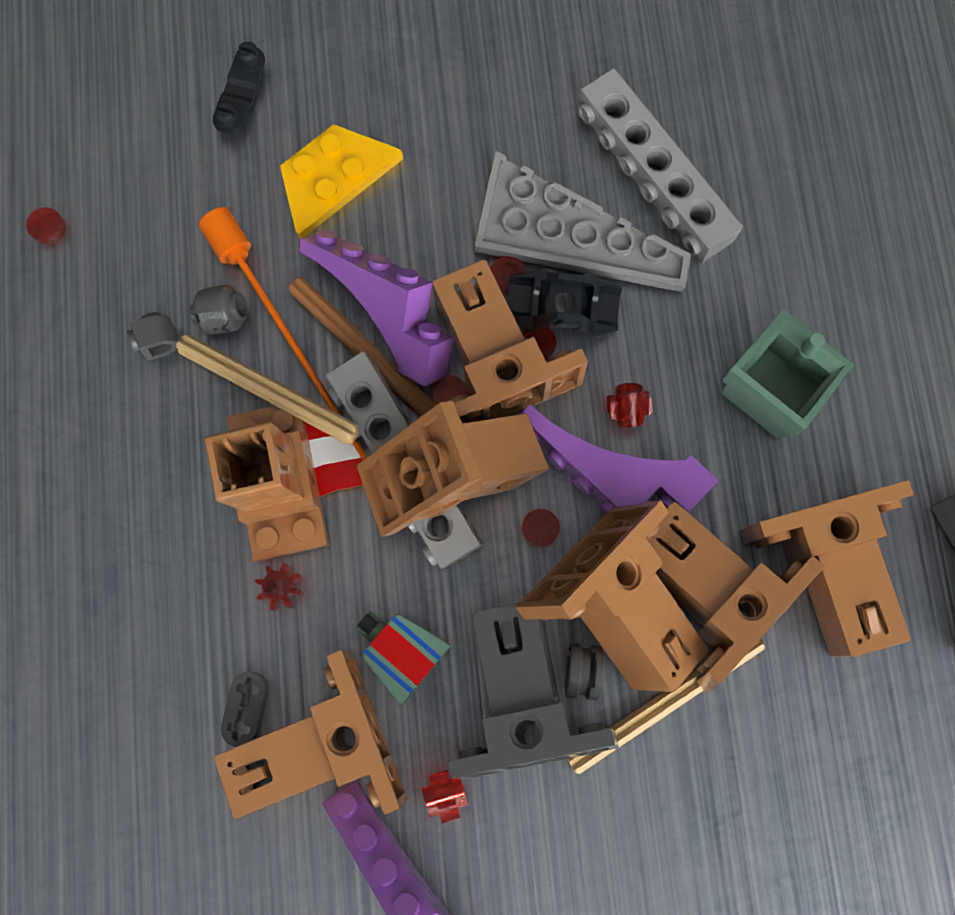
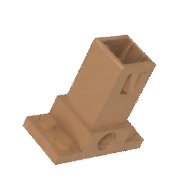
M481 260L433 281L436 308L448 334L455 337L454 347L464 366L465 388L469 397L466 394H462L449 400L454 402L462 424L513 416L524 411L529 405L532 407L582 386L588 364L582 348L574 352L563 350L550 358V362L546 363L535 338L524 339L486 260ZM471 279L476 280V285L472 284ZM454 286H458L460 291L456 292Z
M453 401L438 403L357 465L381 537L393 535L414 521L439 516L464 500L516 489L549 469L527 413L462 424Z
M274 405L226 416L229 431L204 437L215 498L220 503L236 508L238 521L247 524L254 562L330 546L306 425L303 420Z
M909 480L764 520L740 530L744 545L756 542L759 549L781 542L788 564L797 560L803 565L813 555L825 566L807 586L831 657H857L911 640L877 541L878 538L888 536L880 514L901 508L900 500L914 495ZM858 614L865 629V634H863Z
M661 500L611 508L516 606L524 620H571L581 617L629 686L636 690L675 692L708 652L707 646L656 574V571L663 565V561L647 539L658 532L660 528L658 524L669 514Z
M673 502L667 508L669 514L658 524L660 526L658 532L647 540L663 561V565L656 571V574L674 600L703 626L697 632L698 635L715 649L697 668L702 675L696 683L708 693L724 681L825 566L812 555L803 565L796 560L780 577L762 562L754 570L678 503ZM679 555H683L686 558L684 560H681V557ZM739 608L743 609L747 613L748 617L743 615L740 612Z
M339 650L326 656L329 663L328 666L324 667L326 678L331 689L338 688L340 695L309 707L312 714L311 717L214 757V762L234 819L248 815L335 779L337 786L340 787L367 775H370L372 781L367 784L372 804L375 808L381 806L384 815L400 809L408 800L354 652ZM346 727L351 728L355 733L356 741L353 747L346 744L343 739V731ZM266 759L267 761L265 765L253 769L248 768L249 764ZM272 776L273 779L270 783L259 788L254 787L255 783Z

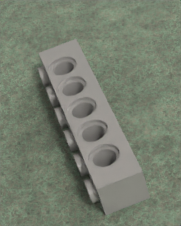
M615 68L580 89L577 106L580 118L585 124H590L598 133L602 146L606 150L613 152L618 159L622 171L627 176L633 177L639 185L642 196L646 201L653 202L661 212L664 224L669 229L676 231L682 239L685 250L691 256H696L702 264L736 240L743 228L742 224ZM613 113L618 115L619 117H610L607 114ZM627 139H636L640 143L634 144L629 142ZM648 165H657L661 168V170H654L650 168ZM669 191H678L682 194V197L673 196ZM690 217H698L705 224H697Z
M364 351L326 374L331 383V386L327 388L331 398L337 406L344 405L350 415L347 419L358 425V430L360 431L358 437L362 436L369 447L364 451L367 457L411 425L410 420L372 357ZM365 390H370L372 393L371 403L365 408H359L357 405L359 394ZM383 421H389L391 425L390 435L386 439L378 440L375 434L376 427ZM460 503L441 514L449 521V531L443 537L436 536L432 531V522L436 517L414 521L408 525L413 533L419 531L426 544L422 546V550L428 561L433 566L438 564L441 569L448 568L484 545Z

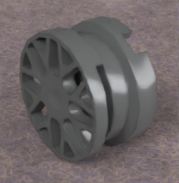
M570 643L569 651H571V656H567L565 697L577 698L578 695H585L587 700L598 701L603 670L602 646L591 645L587 649L582 648L581 644Z

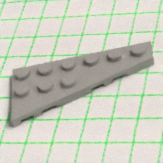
M495 151L474 252L581 273H591L596 276L678 292L684 291L691 259L690 253L654 234L649 236L632 227V222L622 217L617 219L604 212L603 207L556 182L550 183L536 176L534 170L524 165L521 168L506 160V156L502 153Z

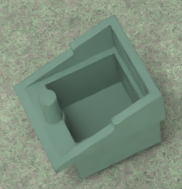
M783 309L723 378L722 381L727 385L721 394L778 440L788 434L795 438L808 427L855 364L826 343L823 334L812 332Z

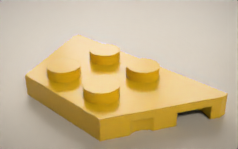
M333 124L281 164L280 169L297 236L299 238L306 237L402 161V151L396 147Z

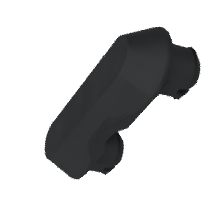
M246 41L239 45V50L236 52L227 76L226 86L220 95L213 114L212 121L214 127L223 134L233 135L239 131L247 112L253 105L259 88L265 56L252 42Z

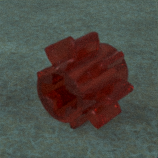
M638 383L619 384L615 387V395H607V412L610 413V419H616V423L621 427H638L644 423V415H653V398L649 397V391H643V386Z
M285 563L281 566L280 571H275L272 567L266 566L268 574L263 580H255L258 585L262 586L263 591L256 597L257 600L266 601L271 599L270 610L277 611L280 603H284L285 606L293 609L294 606L291 600L295 595H304L303 591L297 589L296 584L303 578L302 575L296 573L288 576L290 568ZM278 579L285 583L287 582L283 587L285 593L282 596L275 592L272 593L277 588L275 582Z
M448 770L430 775L431 785L422 788L429 817L432 818L440 815L442 824L460 819L461 813L459 808L468 806L462 780L450 779Z

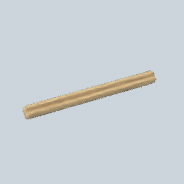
M184 334L178 340L176 348L179 354L345 444H352L358 437L360 432L358 425L191 335Z
M761 639L733 670L764 650L765 646ZM697 669L694 670L675 692L660 693L609 727L616 732L619 747L704 691L696 683L702 673ZM616 749L569 758L567 761L576 774H581Z

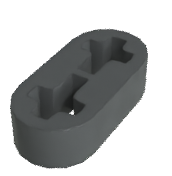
M257 672L239 674L233 680L221 724V734L227 744L234 747L255 740L260 731L269 693V685L267 679ZM253 678L254 686L259 687L258 695H251L247 707L244 706L246 693L241 691V685L248 684L250 679ZM246 711L244 725L250 727L249 734L241 735L239 740L236 738L237 732L231 730L232 723L239 722L242 712Z

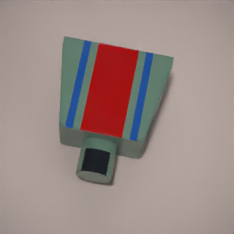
M369 611L355 628L371 642L361 654L362 658L401 705L409 699L451 649V646L398 613L386 625L374 613Z

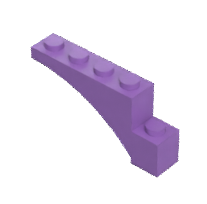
M319 230L314 235L300 238L299 252L315 260L331 272L352 292L366 309L381 331L398 364L397 372L423 386L448 376L455 337L441 331L439 326L427 323L433 282L420 277L415 270L401 268L391 263V260L385 256L374 255L364 250V247L358 243L347 242L337 237L338 235L333 231Z
M531 405L521 413L528 414L539 444L548 452L546 454L547 459L557 469L562 470L565 468L575 478L572 481L582 493L587 496L592 493L602 503L600 509L604 514L614 507L645 503L653 494L660 498L659 500L663 502L666 508L673 502H676L689 513L719 482L692 455L686 460H657L623 455L597 447L571 435L549 421Z
M354 780L347 783L322 803L386 915H450L393 836L358 781Z

